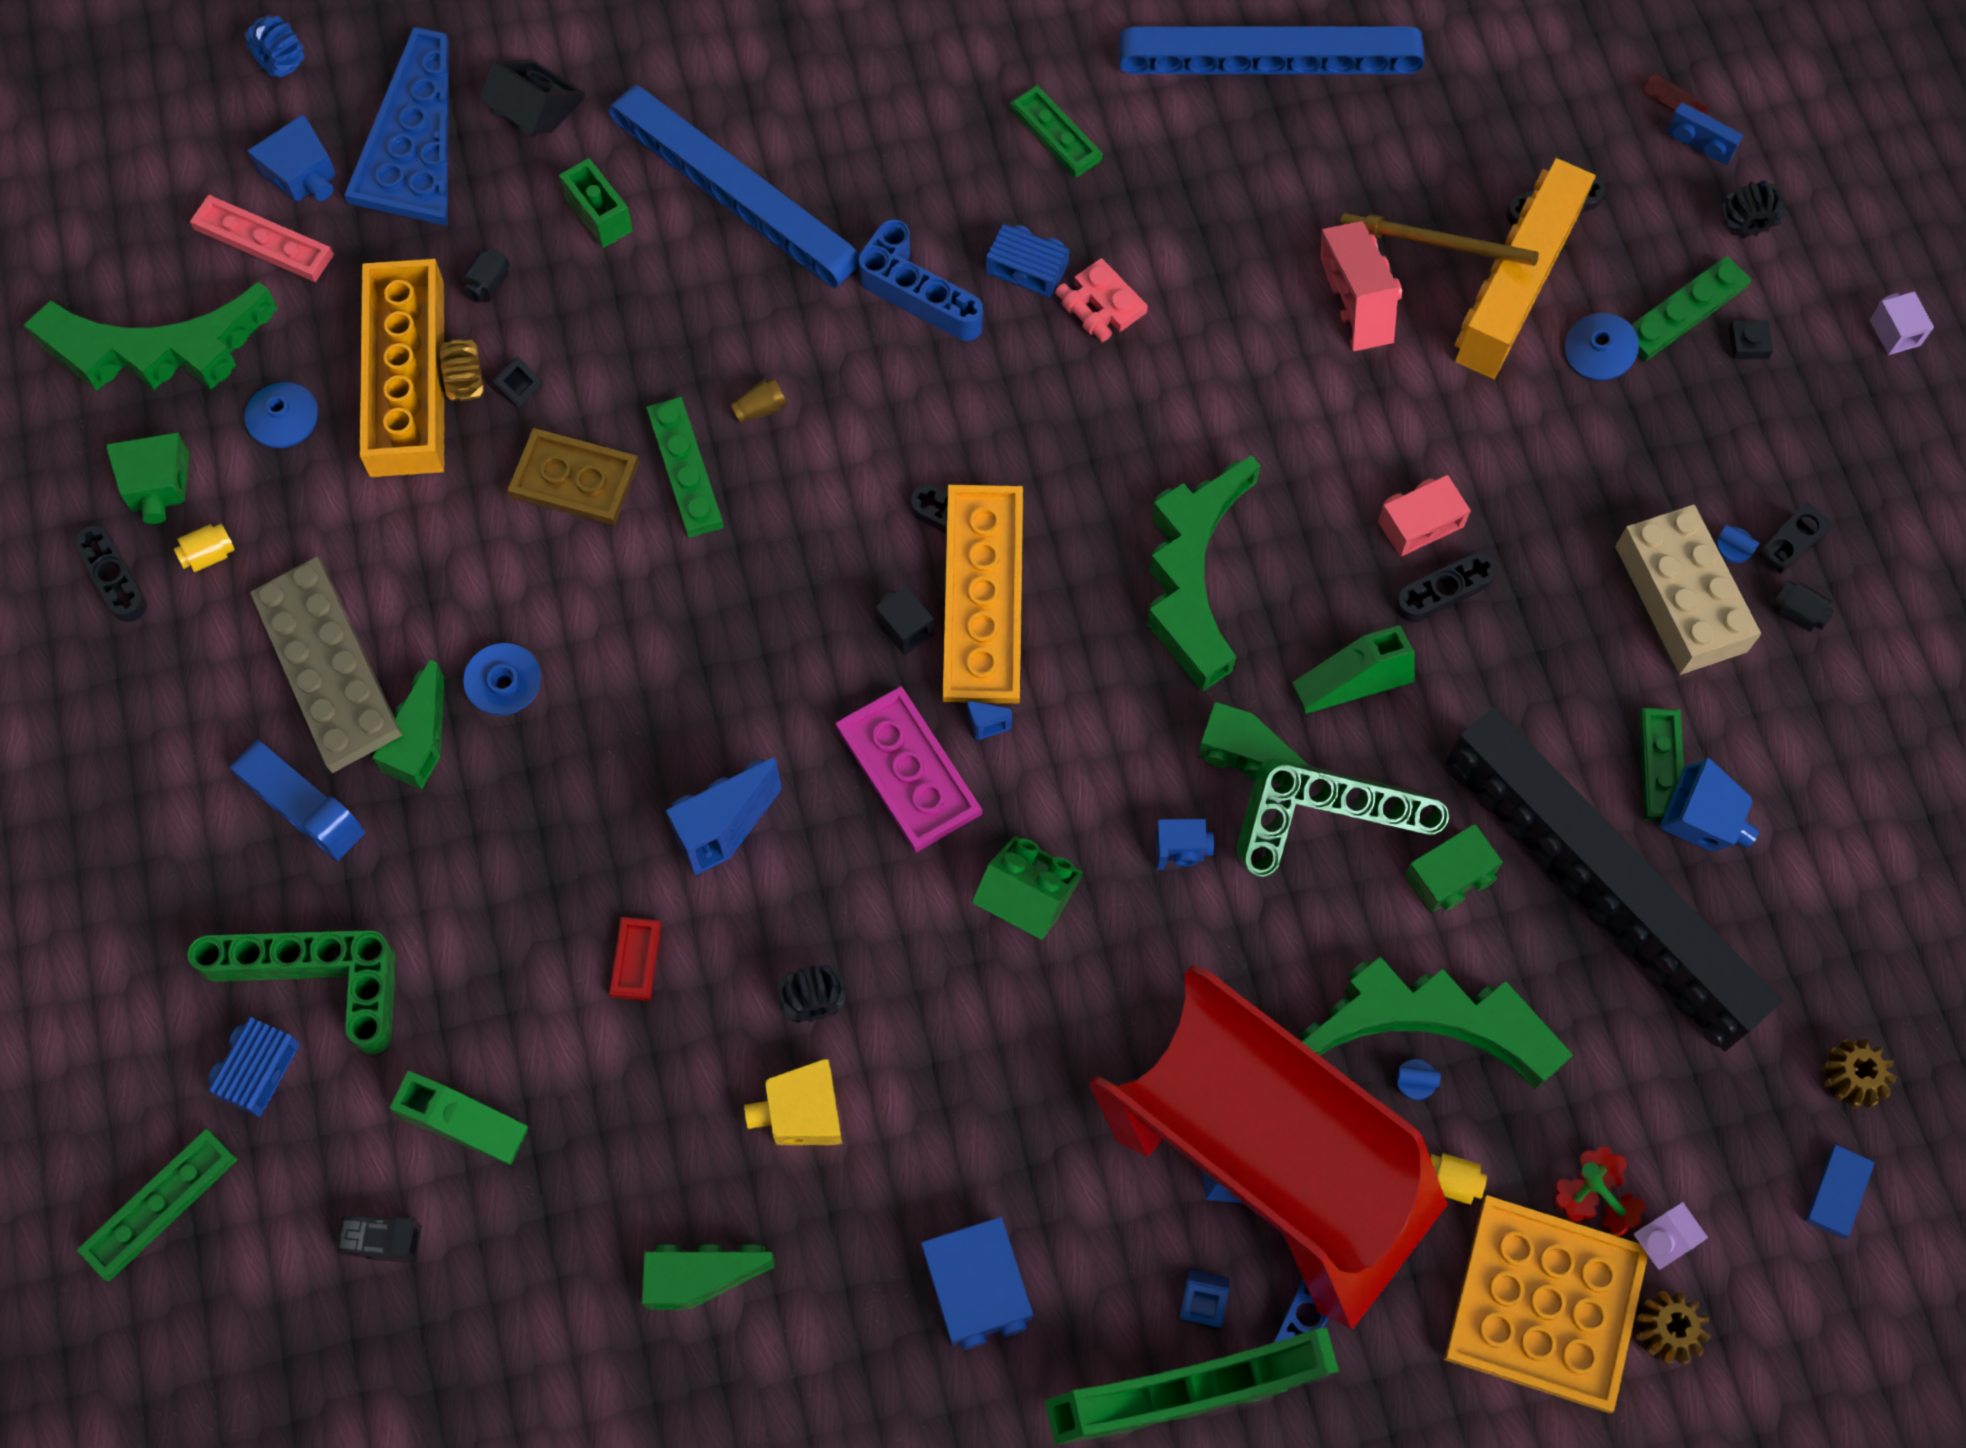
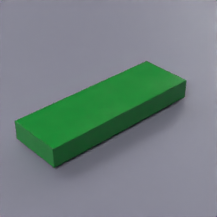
M1038 85L1010 102V110L1074 178H1077L1102 161L1103 153Z
M1642 708L1639 712L1644 820L1662 821L1684 769L1681 710Z

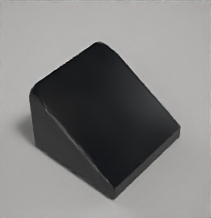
M516 356L488 385L518 408L543 381Z

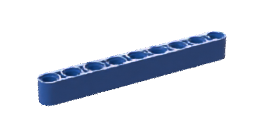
M1129 27L1119 34L1120 69L1128 74H1413L1421 70L1425 65L1422 32L1415 27Z
M635 84L632 85L608 107L610 116L619 127L830 287L837 288L859 267L860 255L848 242L642 87Z

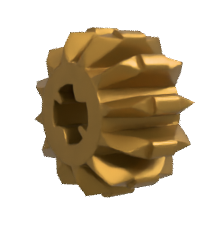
M462 339L442 343L439 351L446 396L451 401L460 400L461 402L481 397L484 389L477 345L473 340Z
M1847 1039L1840 1043V1048L1834 1047L1827 1053L1830 1061L1822 1065L1821 1071L1831 1076V1078L1824 1082V1087L1832 1088L1835 1086L1838 1090L1834 1101H1841L1847 1097L1850 1108H1857L1862 1103L1866 1108H1871L1878 1104V1099L1884 1100L1891 1094L1888 1086L1895 1083L1897 1076L1886 1071L1893 1066L1894 1060H1883L1880 1057L1883 1052V1046H1877L1870 1050L1868 1039H1860L1856 1044L1851 1039ZM1858 1069L1862 1073L1860 1077L1855 1074Z
M1665 1291L1656 1294V1302L1648 1299L1642 1304L1646 1314H1639L1636 1316L1635 1321L1639 1325L1646 1327V1330L1638 1333L1636 1339L1639 1341L1649 1339L1651 1345L1646 1350L1647 1355L1652 1356L1661 1351L1662 1364L1668 1365L1675 1358L1680 1365H1684L1690 1362V1355L1698 1357L1704 1353L1703 1347L1699 1342L1710 1340L1711 1335L1701 1329L1700 1326L1709 1322L1710 1317L1707 1315L1697 1317L1695 1311L1699 1308V1301L1693 1300L1685 1305L1683 1292L1678 1291L1670 1298ZM1677 1323L1679 1332L1669 1333L1666 1324Z

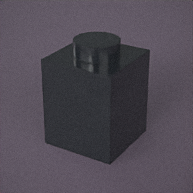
M907 586L898 592L891 591L887 593L876 606L877 623L903 655L934 635V618Z

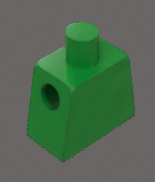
M179 433L107 444V451L118 489L125 503L131 511H142V519L145 523H163L166 520L165 506L181 504L185 500L189 449Z

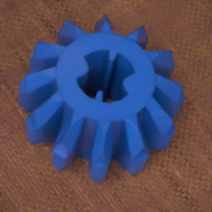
M267 15L264 18H259L253 22V25L245 33V39L248 42L246 47L252 52V59H255L259 63L260 68L266 69L267 73L272 77L278 76L281 78L284 75L291 74L305 59L302 51L304 47L298 41V34L291 30L289 23L284 24L282 18L278 15L274 17Z

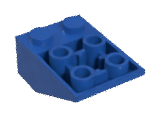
M774 757L767 761L762 759L754 761L747 765L742 773L730 779L728 777L720 778L708 786V790L694 797L693 795L681 797L672 804V808L666 810L674 836L695 876L730 859L782 790L777 762Z

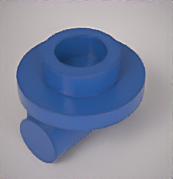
M1726 524L1716 540V547L1722 558L1726 561L1742 563L1753 555L1760 542L1754 540L1744 529L1731 527Z
M1408 1060L1398 1067L1396 1085L1400 1093L1408 1099L1424 1100L1440 1085L1441 1072L1434 1070L1430 1064L1423 1060Z

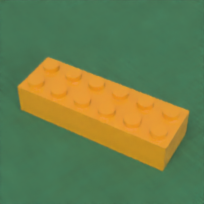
M1558 158L1555 159L1550 171L1545 169L1541 171L1534 186L1535 190L1532 196L1527 198L1521 210L1520 219L1517 224L1513 225L1505 242L1508 246L1537 251L1539 253L1538 262L1535 266L1495 259L1490 271L1492 273L1488 280L1483 282L1473 309H1469L1462 323V330L1454 345L1460 348L1456 363L1495 380L1582 210L1595 179V174Z
M436 259L362 264L360 458L370 477L444 472V381L439 351L441 344L444 343V281Z

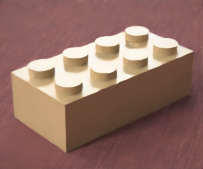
M1695 504L1625 528L1615 547L1679 675L1747 653L1762 633Z

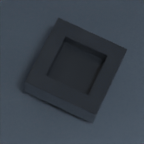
M1768 320L1732 321L1728 329L1733 359H1769L1773 353Z

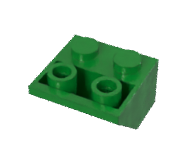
M1014 836L989 863L972 903L1043 940L1055 925L1084 872L1075 868L1069 860L1062 857H1054L1041 850L1035 842Z

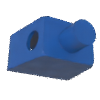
M301 115L248 150L257 172L293 201H300L310 193L317 201H324L333 193V186L329 181L335 177V170L327 152L304 115Z
M1706 758L1684 767L1659 828L1708 851H1717L1733 846L1735 843L1748 848L1759 835V829L1746 821L1752 805L1751 796L1711 759Z

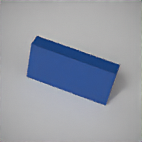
M1836 1144L1832 1146L1805 1222L1842 1239L1848 1238L1875 1162Z

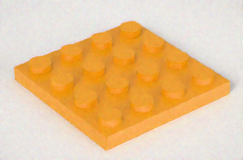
M1486 1195L1482 1201L1444 1360L1609 1414L1614 1412L1648 1254L1639 1243Z

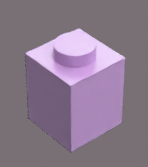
M1915 291L1904 295L1895 293L1883 298L1870 318V322L1888 355L1921 346L1934 328Z
M1683 1202L1634 1233V1236L1658 1270L1708 1238Z

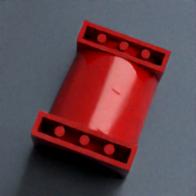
M1191 965L1184 973L1185 1001L1180 1024L1168 1049L1156 1065L1133 1082L1115 1086L1111 1082L1095 1075L1089 1082V1086L1118 1143L1149 1157L1159 1143L1164 1140L1285 1236L1318 1312L1353 1330L1448 1205L1423 1137L1411 1124L1382 1102H1379L1222 982L1212 972L1197 965Z

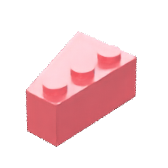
M1363 221L1322 229L1320 258L1333 295L1340 293L1346 310H1341L1340 316L1343 323L1350 322L1352 326L1350 345L1353 352L1394 343L1397 302L1402 298V288L1399 279L1393 278L1390 272L1387 257L1381 256L1375 235L1368 232Z

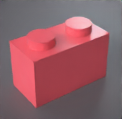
M1446 475L1438 480L1434 478L1427 479L1420 483L1414 491L1406 495L1398 493L1388 498L1383 504L1378 523L1398 555L1402 557L1463 528L1471 510L1450 477Z

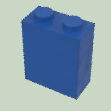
M1002 1217L921 1242L923 1255L952 1347L961 1344L962 1350H968L985 1344L987 1342L985 1336L1001 1331L1003 1337H1008L1027 1330L1026 1323L1032 1321L1033 1312Z

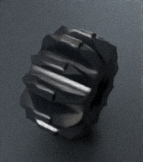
M1762 180L1757 184L1750 181L1747 186H1738L1737 191L1727 194L1726 201L1721 204L1722 216L1727 229L1730 230L1731 235H1739L1740 238H1746L1749 235L1757 237L1761 232H1769L1770 227L1779 225L1781 223L1780 219L1786 214L1781 191L1777 188L1776 184H1768L1766 180Z
M825 964L820 967L812 965L810 968H800L797 972L788 973L785 978L777 983L780 1009L783 1011L785 1019L796 1023L803 1021L811 1023L816 1019H824L828 1015L836 1014L839 1009L846 1005L844 979L841 977L839 969Z

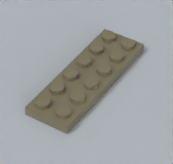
M318 556L250 592L324 763L332 773L403 736L329 574Z

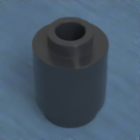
M491 248L478 253L459 280L463 294L473 302H489L508 276L507 269L510 266L508 259L499 251Z
M1790 580L1773 604L1774 607L1780 610L1779 614L1810 633L1815 627L1822 630L1834 613L1832 609L1828 608L1832 600L1801 582L1797 585Z

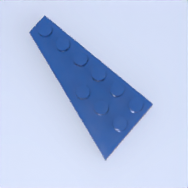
M413 27L344 194L347 204L448 226L449 41L447 34Z

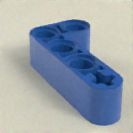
M899 220L884 222L860 253L859 270L862 286L867 291L960 340L971 341L976 339L983 330V304L981 300L973 294L908 261L910 257V230L908 226ZM872 268H880L879 270H870ZM902 284H910V286H907V287H903V286H900V285H902ZM940 300V301H942V302L933 303V302H930V301Z
M258 739L228 767L247 787L336 862L366 834L356 818L332 796L327 798Z

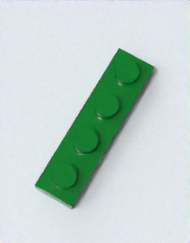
M1728 256L1724 257L1631 325L1638 337L1639 348L1637 355L1646 362L1748 288L1752 279Z
M682 397L647 406L650 422L688 538L724 528Z
M206 1128L81 1245L77 1251L104 1280L110 1282L238 1159Z

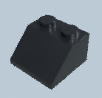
M533 59L493 61L479 100L490 106V111L501 118L510 119L518 124L517 129L521 132L536 136L539 133L553 132L583 101L586 93Z

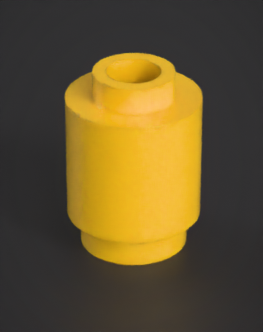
M222 523L214 527L209 524L177 538L180 546L174 548L183 569L191 566L194 573L227 559V554L235 551Z
M1442 1153L1441 1157L1431 1154L1432 1164L1446 1198L1471 1205L1474 1197L1482 1198L1487 1175L1480 1173L1481 1164Z

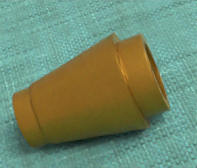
M773 378L767 382L763 379L738 398L737 401L731 403V406L741 424L745 421L781 412L780 408L788 403L776 379Z

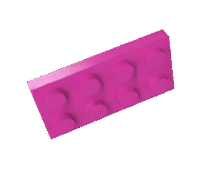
M902 686L835 723L836 730L915 853L982 815V808Z

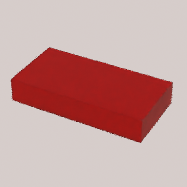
M621 917L609 991L611 998L651 1001L662 928L660 920Z

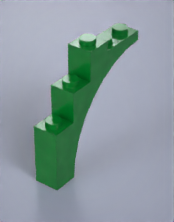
M257 282L228 304L209 314L183 323L154 328H124L100 324L74 315L50 300L24 326L36 344L96 391L104 384L112 381L123 367L155 390L163 382L168 381L180 366L208 388L212 389L220 381L225 380L231 374L232 369L237 366L231 353L235 349L240 348L261 324L268 322L278 308L269 289Z
M1252 455L1242 462L1239 460L1232 462L1223 470L1221 476L1213 481L1209 479L1203 481L1194 489L1193 493L1183 483L1174 490L1171 488L1164 490L1154 500L1152 521L1168 540L1162 542L1152 552L1149 572L1167 593L1162 594L1151 603L1147 625L1202 692L1231 673L1236 659L1235 654L1219 632L1209 608L1204 583V561L1207 544L1219 520L1236 499L1257 483L1261 465Z
M1381 957L1371 965L1365 960L1349 973L1348 977L1351 981L1344 992L1352 1001L1347 997L1343 998L1329 1011L1332 1018L1322 1026L1317 1021L1299 1035L1302 1043L1319 1056L1333 1047L1358 1037L1389 1031L1427 1032L1451 1037L1489 1053L1512 1068L1534 1090L1573 1056L1506 981L1497 989H1494L1491 985L1487 986L1471 1000L1445 970L1442 969L1433 977L1427 972L1409 989Z
M1320 1328L1208 1362L1132 1380L1073 1390L1044 1402L1054 1444L1058 1445L1129 1433L1159 1422L1194 1417L1224 1406L1259 1401L1286 1392L1289 1388L1339 1372L1328 1330L1327 1328Z

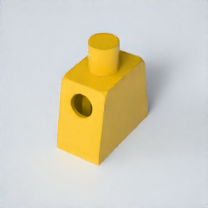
M829 1059L769 1078L765 1081L768 1101L744 1105L747 1128L753 1129L772 1125L773 1137L777 1145L843 1144Z

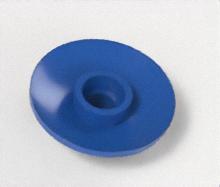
M1595 313L1583 317L1571 327L1565 339L1564 351L1568 364L1577 374L1590 380L1606 381L1621 376L1631 368L1638 354L1639 343L1634 328L1625 319L1610 313ZM1597 338H1606L1609 342L1605 345H1598L1595 340Z
M278 382L260 389L253 395L246 406L244 420L248 432L258 443L271 448H287L302 442L312 433L318 422L319 408L314 396L305 387L292 382ZM284 406L282 410L274 412L276 408Z
M498 643L480 650L472 657L465 669L463 684L468 699L476 708L491 715H509L524 709L536 697L541 685V671L535 657L525 648L511 643ZM502 681H511L509 687L504 689L498 688Z

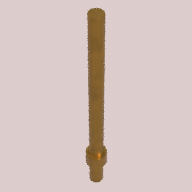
M1344 213L1340 220L1341 225L1363 221L1368 232L1374 234L1376 238L1384 235L1535 266L1539 258L1537 251L1386 221L1385 217L1372 214L1364 217Z

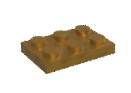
M533 428L507 491L509 497L615 526L640 462L637 455Z

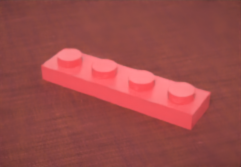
M211 195L207 196L190 220L194 230L315 283L334 256L331 247Z

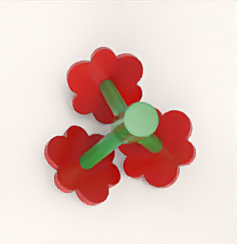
M1600 1146L1597 1151L1586 1150L1582 1153L1580 1157V1163L1583 1167L1580 1173L1581 1179H1574L1572 1182L1568 1179H1560L1555 1185V1190L1558 1194L1555 1197V1204L1559 1208L1564 1209L1567 1218L1573 1222H1580L1584 1217L1586 1219H1593L1596 1216L1595 1207L1599 1204V1196L1597 1194L1599 1193L1608 1203L1605 1208L1606 1217L1603 1219L1602 1225L1605 1229H1610L1615 1236H1621L1639 1225L1641 1222L1640 1215L1646 1209V1202L1642 1198H1634L1633 1195L1626 1194L1621 1200H1617L1611 1194L1612 1186L1620 1187L1624 1183L1622 1173L1627 1167V1162L1622 1155L1612 1154L1611 1149L1607 1146Z

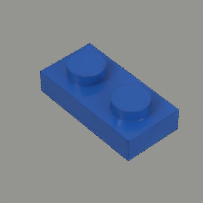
M1681 103L1675 111L1666 131L1667 134L1675 137L1678 141L1692 146L1705 153L1711 159L1718 160L1725 165H1728L1744 136L1684 103Z

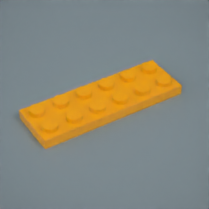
M948 485L943 702L966 703L972 701L979 703L1020 704L1023 486Z

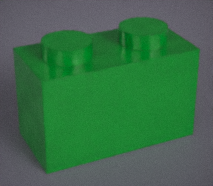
M590 158L559 175L565 200L602 248L609 246L633 231L627 205Z
M1476 824L1411 862L1404 876L1432 914L1441 907L1445 911L1456 907L1465 899L1463 894L1474 887L1478 892L1487 888L1497 880L1495 874L1503 861Z

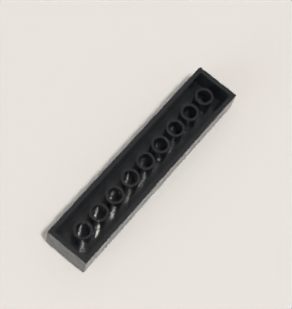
M1495 707L1460 734L1446 761L1451 775L1458 782L1466 784L1476 794L1478 803L1488 812H1493L1503 822L1506 832L1513 839L1520 840L1531 851L1533 860L1543 869L1548 868L1558 879L1561 889L1568 896L1577 898L1587 909L1586 912L1589 918L1599 927H1605L1615 938L1617 947L1625 955L1633 956L1643 967L1646 977L1654 985L1661 986L1672 997L1674 1006L1683 1015L1690 1016L1702 1028L1701 1032L1708 1042L1726 1052L1783 1002L1765 981Z

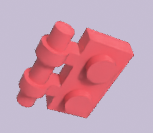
M1102 258L1074 277V285L1078 291H1072L1066 283L1061 284L1055 291V294L1062 300V306L1069 313H1074L1083 322V328L1090 335L1095 334L1101 342H1105L1112 335V331L1107 327L1108 324L1111 323L1121 332L1145 315L1148 309V305ZM1090 301L1100 312H1093L1086 304Z

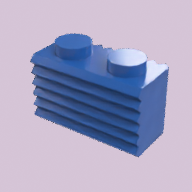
M1003 224L993 246H991L987 254L986 273L989 276L993 275L995 278H1000L1002 281L1006 280L1008 283H1013L1015 286L1019 285L1028 291L1032 290L1041 296L1045 295L1047 298H1052L1068 266L1070 249L1065 247L1058 239H1043L1035 236L1024 226L1016 225L1012 227Z
M248 1017L244 1026L239 1025L233 1031L229 1040V1047L231 1049L224 1062L219 1061L212 1068L208 1077V1083L211 1085L207 1091L224 1102L261 1117L272 1095L275 1093L276 1087L279 1086L280 1080L291 1064L292 1058L295 1057L300 1043L288 1033Z

